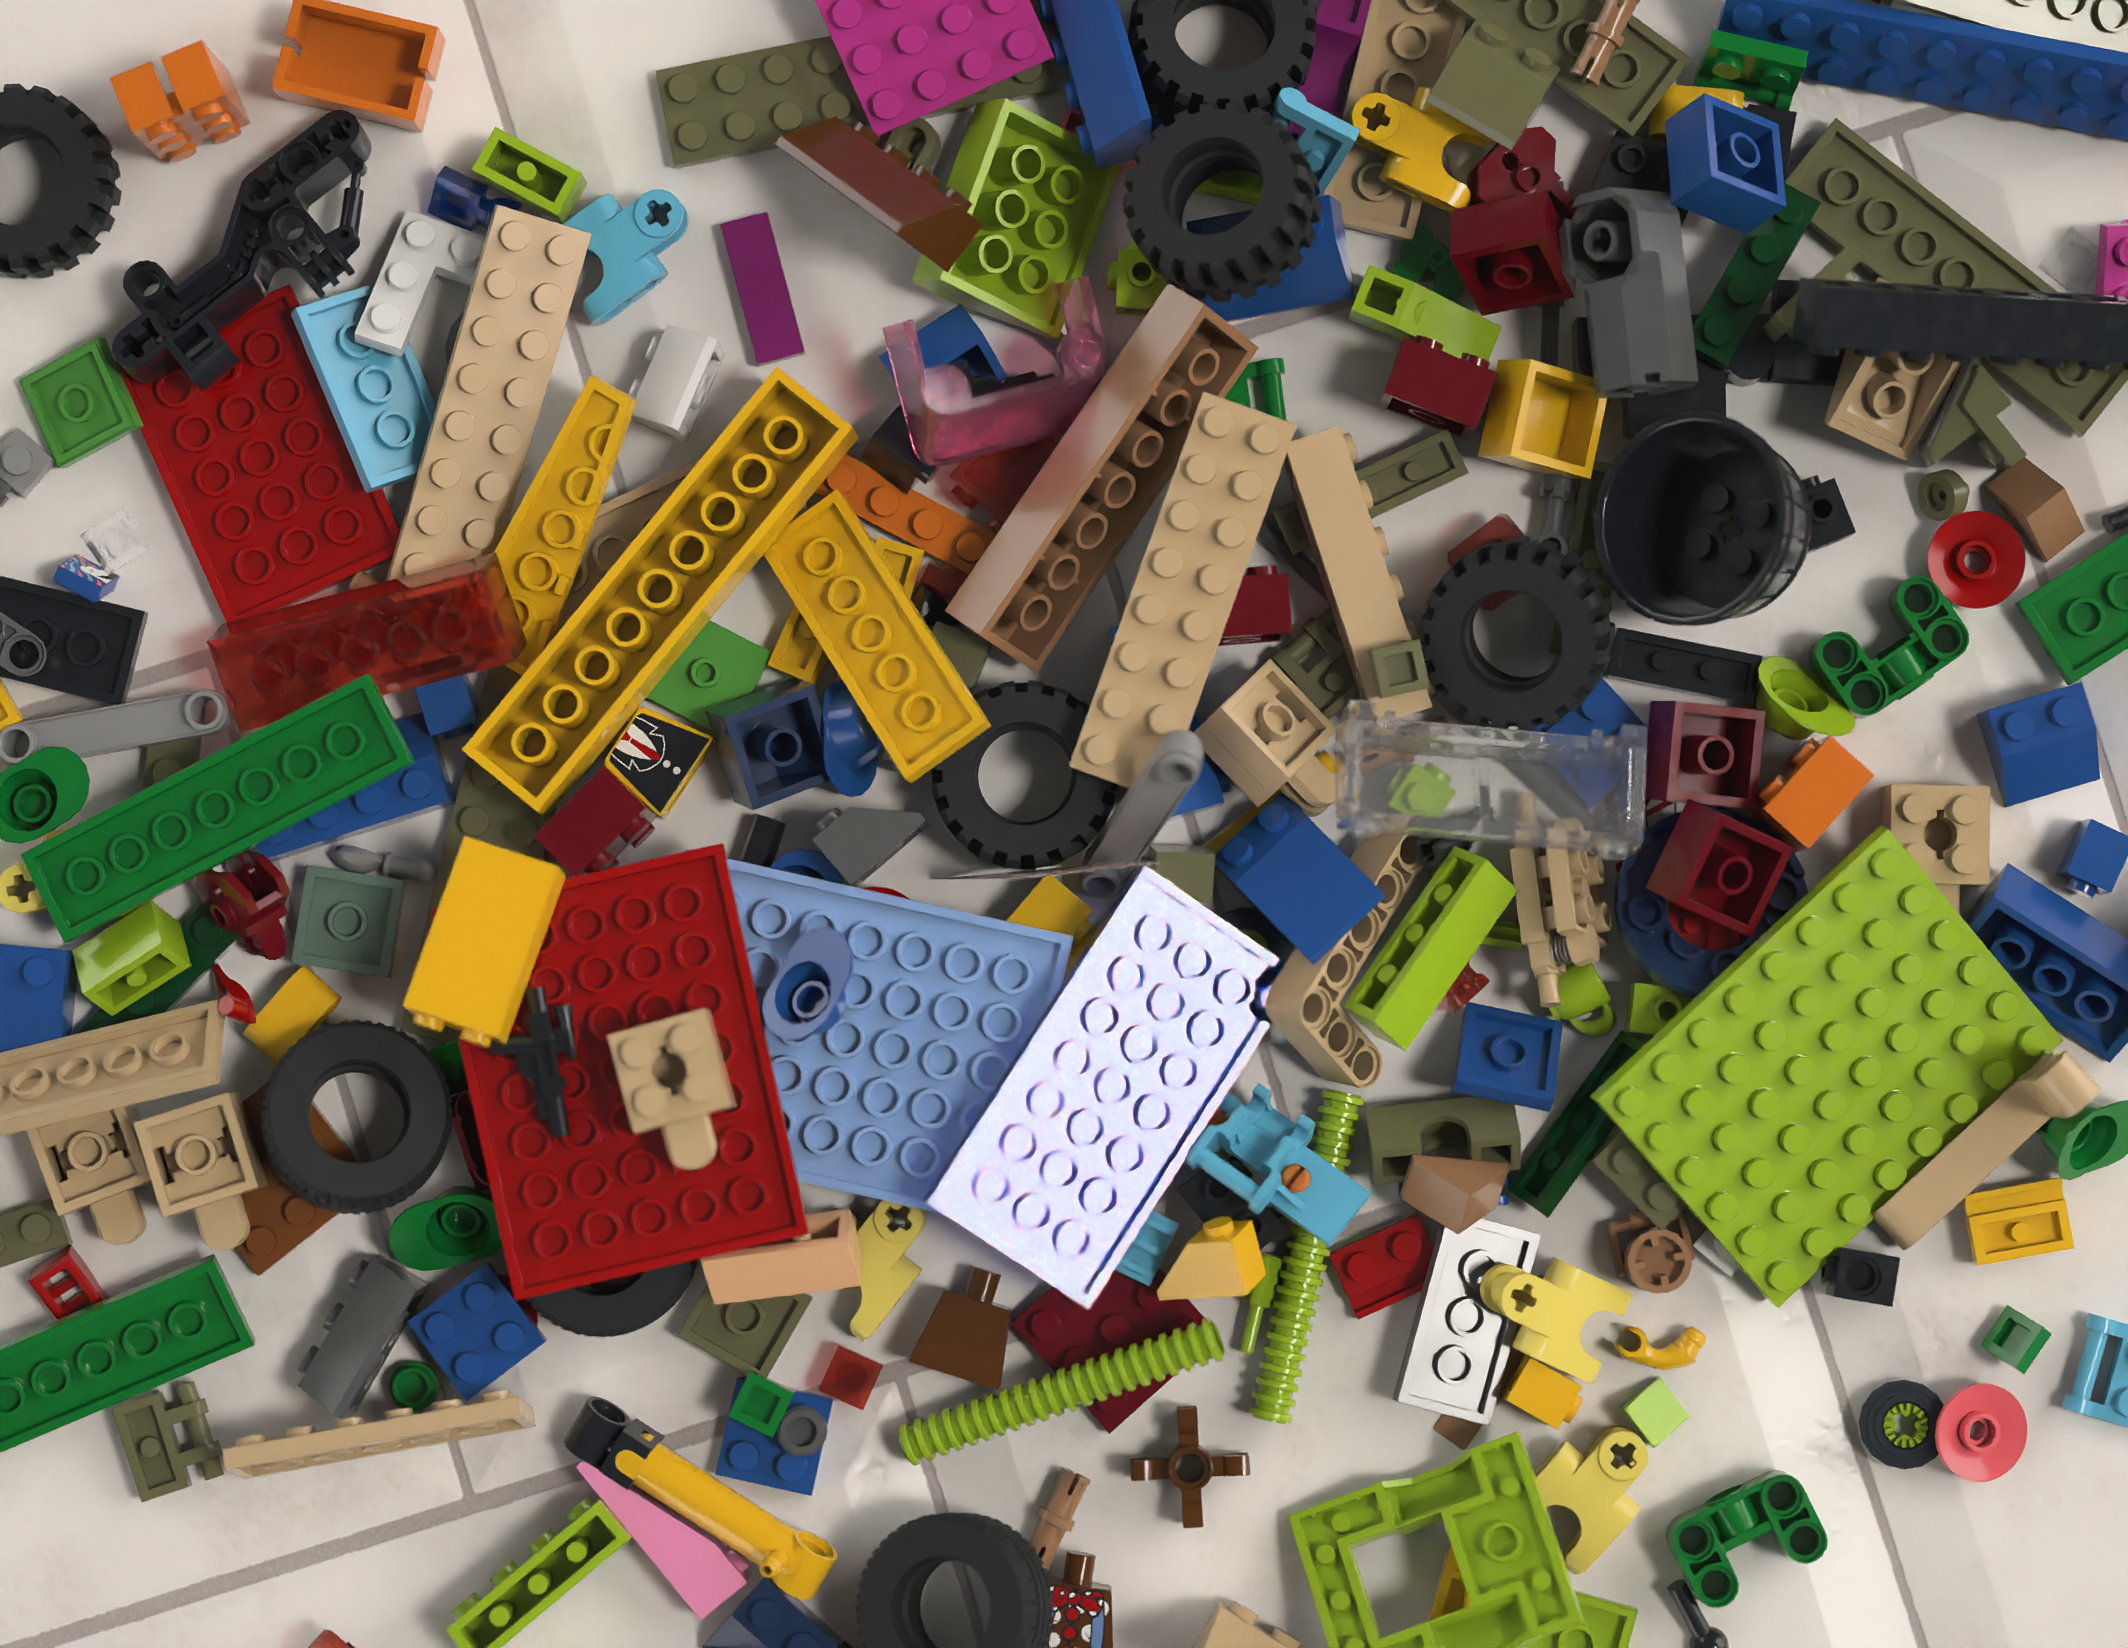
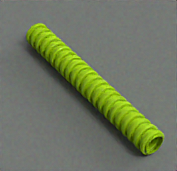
M1327 1088V1091L1322 1090L1321 1097L1325 1098L1324 1106H1318L1317 1111L1322 1113L1320 1121L1315 1120V1127L1318 1128L1317 1136L1313 1135L1311 1142L1315 1143L1312 1151L1341 1172H1344V1167L1350 1166L1351 1160L1347 1159L1348 1151L1354 1150V1145L1350 1144L1351 1137L1357 1136L1358 1133L1357 1129H1353L1355 1121L1361 1120V1115L1357 1114L1358 1106H1364L1365 1100L1360 1099L1361 1096ZM1297 1224L1291 1225L1290 1232L1294 1233L1293 1241L1288 1240L1286 1245L1288 1248H1291L1290 1254L1284 1255L1283 1262L1287 1263L1286 1271L1281 1270L1279 1275L1284 1280L1283 1284L1277 1285L1276 1292L1280 1293L1279 1301L1274 1300L1273 1307L1277 1308L1276 1315L1270 1316L1269 1322L1273 1323L1272 1331L1267 1330L1266 1337L1270 1341L1269 1345H1264L1262 1352L1266 1353L1265 1361L1260 1360L1259 1367L1263 1369L1262 1376H1256L1255 1382L1259 1384L1258 1391L1254 1390L1252 1393V1397L1256 1399L1255 1406H1249L1248 1410L1255 1418L1280 1424H1286V1422H1291L1292 1415L1288 1414L1289 1407H1295L1296 1403L1294 1399H1291L1293 1392H1298L1299 1385L1295 1384L1296 1377H1302L1303 1371L1298 1368L1300 1362H1305L1306 1355L1302 1354L1303 1347H1308L1310 1342L1308 1339H1305L1306 1333L1312 1332L1313 1325L1309 1324L1310 1317L1316 1316V1310L1312 1309L1313 1303L1319 1302L1320 1295L1316 1294L1317 1286L1322 1287L1323 1280L1319 1279L1320 1272H1325L1327 1265L1323 1264L1324 1256L1329 1257L1330 1250L1326 1249L1324 1243Z
M1205 1318L1201 1321L1202 1325L1200 1326L1190 1323L1187 1325V1330L1182 1331L1180 1328H1176L1172 1331L1171 1336L1161 1333L1158 1335V1340L1153 1341V1339L1147 1338L1143 1341L1142 1346H1139L1137 1343L1130 1344L1128 1351L1118 1348L1114 1351L1115 1355L1110 1356L1108 1353L1101 1354L1099 1361L1089 1358L1086 1360V1365L1081 1366V1364L1075 1363L1071 1366L1070 1371L1063 1367L1057 1370V1375L1055 1376L1051 1373L1044 1374L1041 1381L1034 1377L1028 1380V1385L1026 1386L1021 1382L1015 1384L1012 1391L1005 1387L999 1391L997 1396L992 1392L986 1394L983 1401L976 1397L971 1400V1405L967 1406L964 1402L959 1403L954 1411L947 1407L942 1410V1415H938L936 1412L930 1413L928 1420L919 1417L914 1420L913 1425H910L908 1422L901 1423L898 1436L902 1451L906 1459L916 1466L922 1462L924 1457L928 1461L935 1459L938 1452L945 1456L950 1453V1448L960 1451L964 1448L965 1443H968L970 1446L977 1445L979 1438L989 1441L993 1438L994 1433H997L999 1436L1006 1435L1008 1428L1018 1431L1021 1429V1424L1025 1423L1027 1426H1032L1036 1423L1037 1418L1044 1422L1050 1419V1414L1052 1413L1057 1417L1063 1415L1066 1408L1073 1412L1078 1410L1081 1403L1086 1407L1092 1405L1095 1398L1102 1402L1108 1398L1110 1393L1115 1397L1119 1396L1124 1388L1131 1392L1136 1389V1384L1141 1383L1142 1386L1146 1387L1151 1384V1379L1153 1378L1160 1382L1165 1379V1374L1170 1373L1171 1376L1175 1377L1180 1374V1369L1182 1368L1189 1372L1194 1369V1364L1199 1363L1202 1367L1207 1366L1211 1358L1216 1362L1223 1359L1224 1346L1215 1323L1209 1318Z

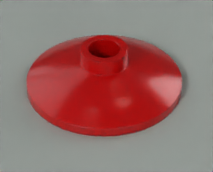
M1968 511L1948 519L1934 533L1927 550V570L1930 579L1939 587L1948 601L1964 608H1988L2004 601L2016 590L2025 570V550L2018 533L2007 521L1989 512ZM1968 553H1974L1979 556L1981 565L1978 570L1972 571L1966 567L1964 559Z

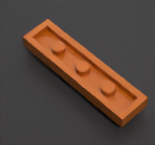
M845 454L814 492L815 495L825 498L834 490H839L843 493L859 518L913 547L925 550L926 554L968 576L997 535L913 489L908 494L904 493L872 467Z

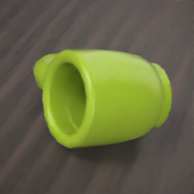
M1571 960V962L1565 964L1566 973L1557 977L1562 1004L1548 1008L1556 1022L1560 1019L1569 1020L1579 1033L1587 1037L1606 1036L1616 1023V1013L1608 1003L1611 1001V997L1592 963L1579 967L1573 964ZM1600 1006L1602 1008V1014L1597 1019L1592 1021L1577 1019V1017L1591 1012Z

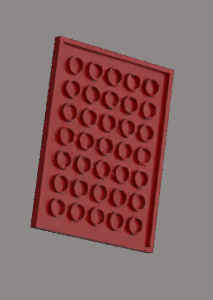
M719 843L566 878L525 990L545 987L553 1028L560 1027L553 1008L573 1004L572 1030L578 1060L568 1061L566 1052L558 1053L562 1078H566L567 1086L564 1087V1099L571 1135L551 1139L548 1119H539L533 1082L521 1074L515 1055H492L491 1043L489 1048L469 1043L460 1038L462 1031L456 1029L515 1301L810 1234L724 844ZM438 908L430 910L432 921H434ZM525 992L509 1035L531 1036ZM706 1008L711 1011L736 1107L709 1115L717 1142V1151L713 1160L700 1169H684L676 1166L670 1160L662 1128L642 1134L633 1133L607 1035Z

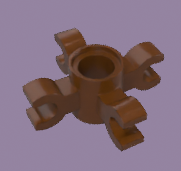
M1177 1406L1179 1445L1172 1450L1169 1457L1130 1458L1131 1481L1171 1479L1174 1485L1181 1489L1183 1528H1202L1201 1488L1207 1485L1212 1476L1250 1475L1248 1452L1209 1455L1207 1450L1199 1445L1197 1406ZM1185 1454L1198 1455L1204 1462L1202 1474L1192 1480L1180 1477L1176 1472V1463L1179 1458Z

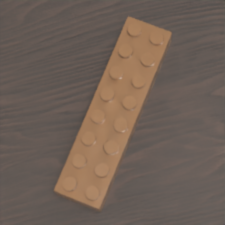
M1168 283L945 611L1037 673L1174 473L1203 391L1224 399L1259 347L1208 306Z

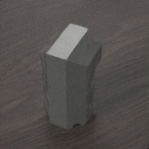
M1608 187L1578 195L1572 207L1577 208L1572 219H1565L1558 232L1563 271L1571 278H1578L1583 282L1581 287L1584 289L1596 398H1633L1634 393L1648 392V396L1693 388L1695 383L1699 382L1680 215L1677 207L1671 202V192Z

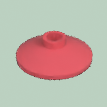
M1989 1383L1972 1384L1960 1389L1945 1403L1936 1423L1935 1440L1939 1456L1952 1473L1972 1482H1987L2003 1476L2017 1463L2025 1448L2027 1420L2021 1404L2006 1389ZM1976 1421L1978 1424L1977 1433L1970 1437V1428Z

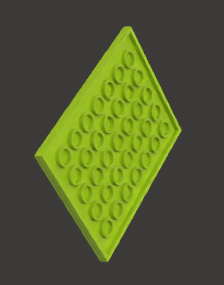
M1880 825L1590 1096L1768 1301L1779 1308L1826 1264L1827 1256H1835L1838 1247L1843 1248L1874 1219L1871 1214L1872 1212L1884 1205L1901 1186L1908 1182L1909 1178L1924 1168L1936 1153L1943 1149L1944 1145L1956 1138L1973 1119L1979 1116V1112L1996 1101L2007 1087L2014 1083L2013 1080L2028 1071L2042 1057L2046 1050L2053 1051L2064 1040L1892 832Z

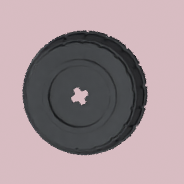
M1690 411L1677 413L1663 418V421L1658 420L1633 437L1634 439L1632 441L1629 440L1618 452L1611 463V469L1607 470L1597 496L1598 505H1595L1593 525L1594 537H1596L1595 548L1602 571L1606 572L1605 577L1614 592L1621 600H1626L1625 604L1648 619L1654 618L1653 621L1678 626L1709 625L1726 619L1744 617L1765 608L1776 600L1791 585L1801 569L1811 538L1812 524L1809 500L1803 483L1794 468L1784 457L1774 451L1764 438L1752 429L1736 420L1713 412L1696 411V414ZM1734 516L1740 518L1739 527L1744 529V535L1741 539L1734 538L1731 544L1725 543L1726 534L1720 531L1723 522L1731 523Z

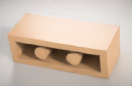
M850 1209L806 1214L810 1234L701 1258L702 1268L714 1305L860 1286L863 1252Z

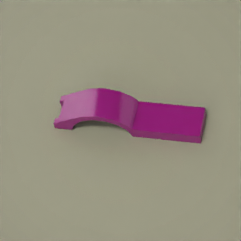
M1321 0L1318 8L1317 22L1314 30L1316 34L1314 52L1305 84L1300 86L1299 91L1305 96L1308 103L1337 118L1372 0ZM1292 121L1287 127L1291 134L1297 135L1304 128Z

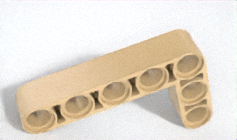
M1377 823L1367 831L1350 860L1386 897L1314 965L1295 948L1266 996L1265 1007L1269 1019L1314 1070L1327 1081L1359 1088H1368L1374 1085L1382 1071V1057L1378 1048L1339 1003L1424 866L1423 864L1427 857L1419 861L1414 850L1415 842L1419 838L1426 836L1420 829Z
M2046 1050L2042 1057L2028 1071L2013 1080L2014 1083L2009 1085L1996 1101L1979 1112V1116L1973 1119L1956 1138L1944 1145L1943 1149L1937 1152L1924 1168L1909 1178L1908 1182L1901 1186L1884 1205L1871 1213L1874 1220L1903 1251L1918 1242L2051 1117L2070 1118L2083 1109L2099 1093L2101 1088L2067 1051Z

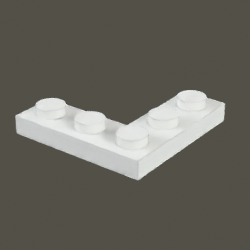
M406 210L354 333L355 342L402 357L435 276L438 275L471 286L486 236Z

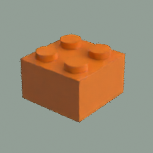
M1827 736L1818 741L1811 738L1808 742H1802L1785 761L1791 769L1783 777L1780 774L1775 778L1771 777L1758 790V805L1750 815L1777 833L1788 845L1794 847V853L1807 850L1875 775L1833 737Z

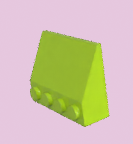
M1007 98L976 103L945 191L948 187H951L973 205L967 212L983 225L948 273L921 254L911 282L958 305L961 304L969 309L1045 337L1059 339L1122 163L1096 170L1092 155H1082L1076 135Z

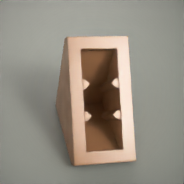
M2026 457L2004 470L1984 487L2045 563L2085 532L2065 488Z
M1412 1154L1400 1194L1402 1200L1459 1235L1497 1208L1509 1169L1507 1163Z

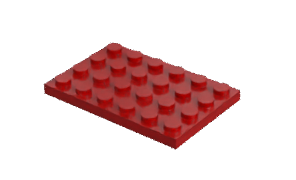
M290 284L267 293L260 302L219 333L241 362L203 392L180 364L160 380L154 383L142 384L133 380L116 361L144 426L140 430L231 631L240 629L353 578L357 572H366L392 560L401 530L384 489L381 488L366 493L292 319L291 313L295 308L300 307L301 304L293 286ZM140 352L136 356L137 359L142 357L145 354V352Z

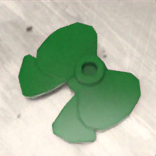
M1416 227L1413 241H1403L1399 257L1401 263L1396 262L1393 265L1395 275L1416 283L1426 269H1429L1431 272H1436L1433 292L1451 301L1459 298L1461 292L1458 288H1462L1465 284L1450 257V249L1437 243L1434 233L1429 227Z

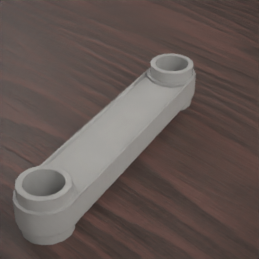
M203 689L18 722L9 725L0 732V755L6 763L15 765L36 751L50 746L65 747L78 754L80 758H87L211 736L224 732L231 726L235 710L231 700L225 694L215 690ZM214 700L218 707L217 716L211 723L205 724L202 718V710L205 704ZM26 733L30 741L29 749L24 756L19 757L16 752V742L21 735Z
M1174 730L1163 736L1162 742L1097 838L1087 849L1081 866L1140 861L1187 791L1198 779L1202 769L1204 752L1201 739L1196 734L1186 730ZM1136 866L1082 871L1080 873L1082 888L1088 895L1095 898L1114 897L1119 893L1121 886Z

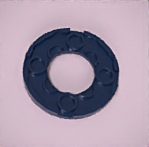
M1711 808L1786 843L1777 833L1756 819L1731 810ZM1679 812L1668 816L1650 827L1629 851L1618 873L1614 893V911L1622 940L1637 964L1659 984L1680 995L1695 999L1808 893V889L1803 877L1806 873L1797 856L1792 851L1752 937H1749L1742 945L1721 951L1704 950L1686 942L1673 929L1668 918L1666 899L1646 888L1680 817Z

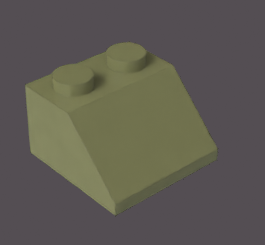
M1475 20L1463 36L1430 91L1426 102L1512 150L1535 117L1561 68L1554 65L1550 57L1544 52L1531 47L1525 48L1509 39L1508 34L1502 28L1490 23L1482 24Z

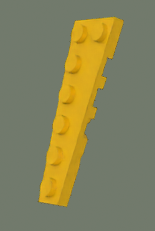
M590 375L451 630L458 637L522 676L554 638L637 403L636 399L597 376Z

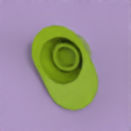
M1771 656L1762 660L1757 669L1758 681L1761 687L1756 697V710L1766 711L1765 724L1769 728L1781 734L1784 738L1793 741L1807 739L1814 732L1828 736H1845L1853 731L1856 724L1853 714L1824 687L1821 681L1809 669L1797 661L1785 657Z

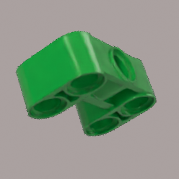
M1913 576L1899 583L1891 591L1889 608L1906 635L1869 660L1858 642L1850 634L1842 631H1833L1826 634L1812 644L1809 651V663L1812 670L1824 687L1850 710L1854 719H1863L1878 713L1895 700H1900L1966 651L1969 644L1967 628L1942 591L1931 579L1924 576ZM1907 588L1919 589L1924 594L1926 605L1921 613H1915L1906 607L1904 593ZM1936 628H1944L1951 633L1954 645L1949 653H1942L1933 646L1932 634ZM1828 642H1834L1843 648L1845 662L1841 668H1833L1825 662L1823 649ZM1855 683H1864L1871 688L1873 702L1869 708L1863 709L1853 703L1851 690Z
M1780 1470L1765 1472L1746 1483L1733 1486L1714 1495L1705 1503L1674 1518L1667 1527L1666 1532L1668 1546L1691 1592L1702 1603L1713 1608L1727 1606L1734 1601L1738 1594L1739 1583L1737 1575L1726 1552L1771 1531L1777 1545L1784 1554L1798 1563L1809 1564L1816 1562L1823 1556L1828 1543L1826 1531L1804 1487L1796 1478ZM1780 1481L1787 1482L1791 1488L1789 1501L1780 1507L1771 1506L1768 1500L1770 1487ZM1692 1525L1699 1526L1703 1532L1701 1545L1695 1550H1683L1679 1544V1536L1682 1530ZM1802 1526L1810 1527L1813 1532L1811 1546L1804 1551H1794L1790 1544V1537L1793 1531ZM1710 1571H1722L1725 1576V1586L1722 1591L1715 1595L1704 1594L1701 1588L1703 1577Z

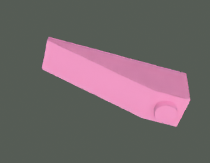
M584 1460L576 1466L582 1476L700 1620H703L750 1579V1575L745 1571L750 1566V1563L746 1557L729 1546L726 1547L723 1542L635 1485H632L628 1490L602 1474L599 1471L601 1466L592 1465Z

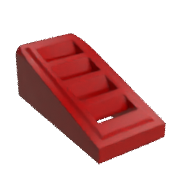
M71 1244L33 1268L29 1275L28 1282L57 1320L72 1314V1312L90 1300L93 1304L108 1299L84 1260ZM67 1268L70 1275L53 1285L50 1278ZM79 1284L83 1290L64 1302L61 1295Z

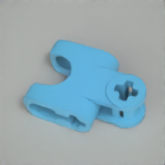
M663 189L648 191L625 209L621 208L612 194H606L562 224L591 233L586 254L600 258L603 265L604 276L600 285L584 299L583 303L584 315L591 325L605 324L656 287L668 275L667 269L658 259L657 255L680 240L688 227L686 209L671 192ZM660 207L663 211L668 212L667 217L670 220L664 227L655 222L656 217L653 214Z

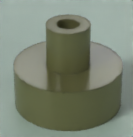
M1944 469L1929 473L1921 479L1918 485L1917 498L1922 511L1930 519L1935 521L1950 519L1962 513L1967 506L1969 486L1955 471Z

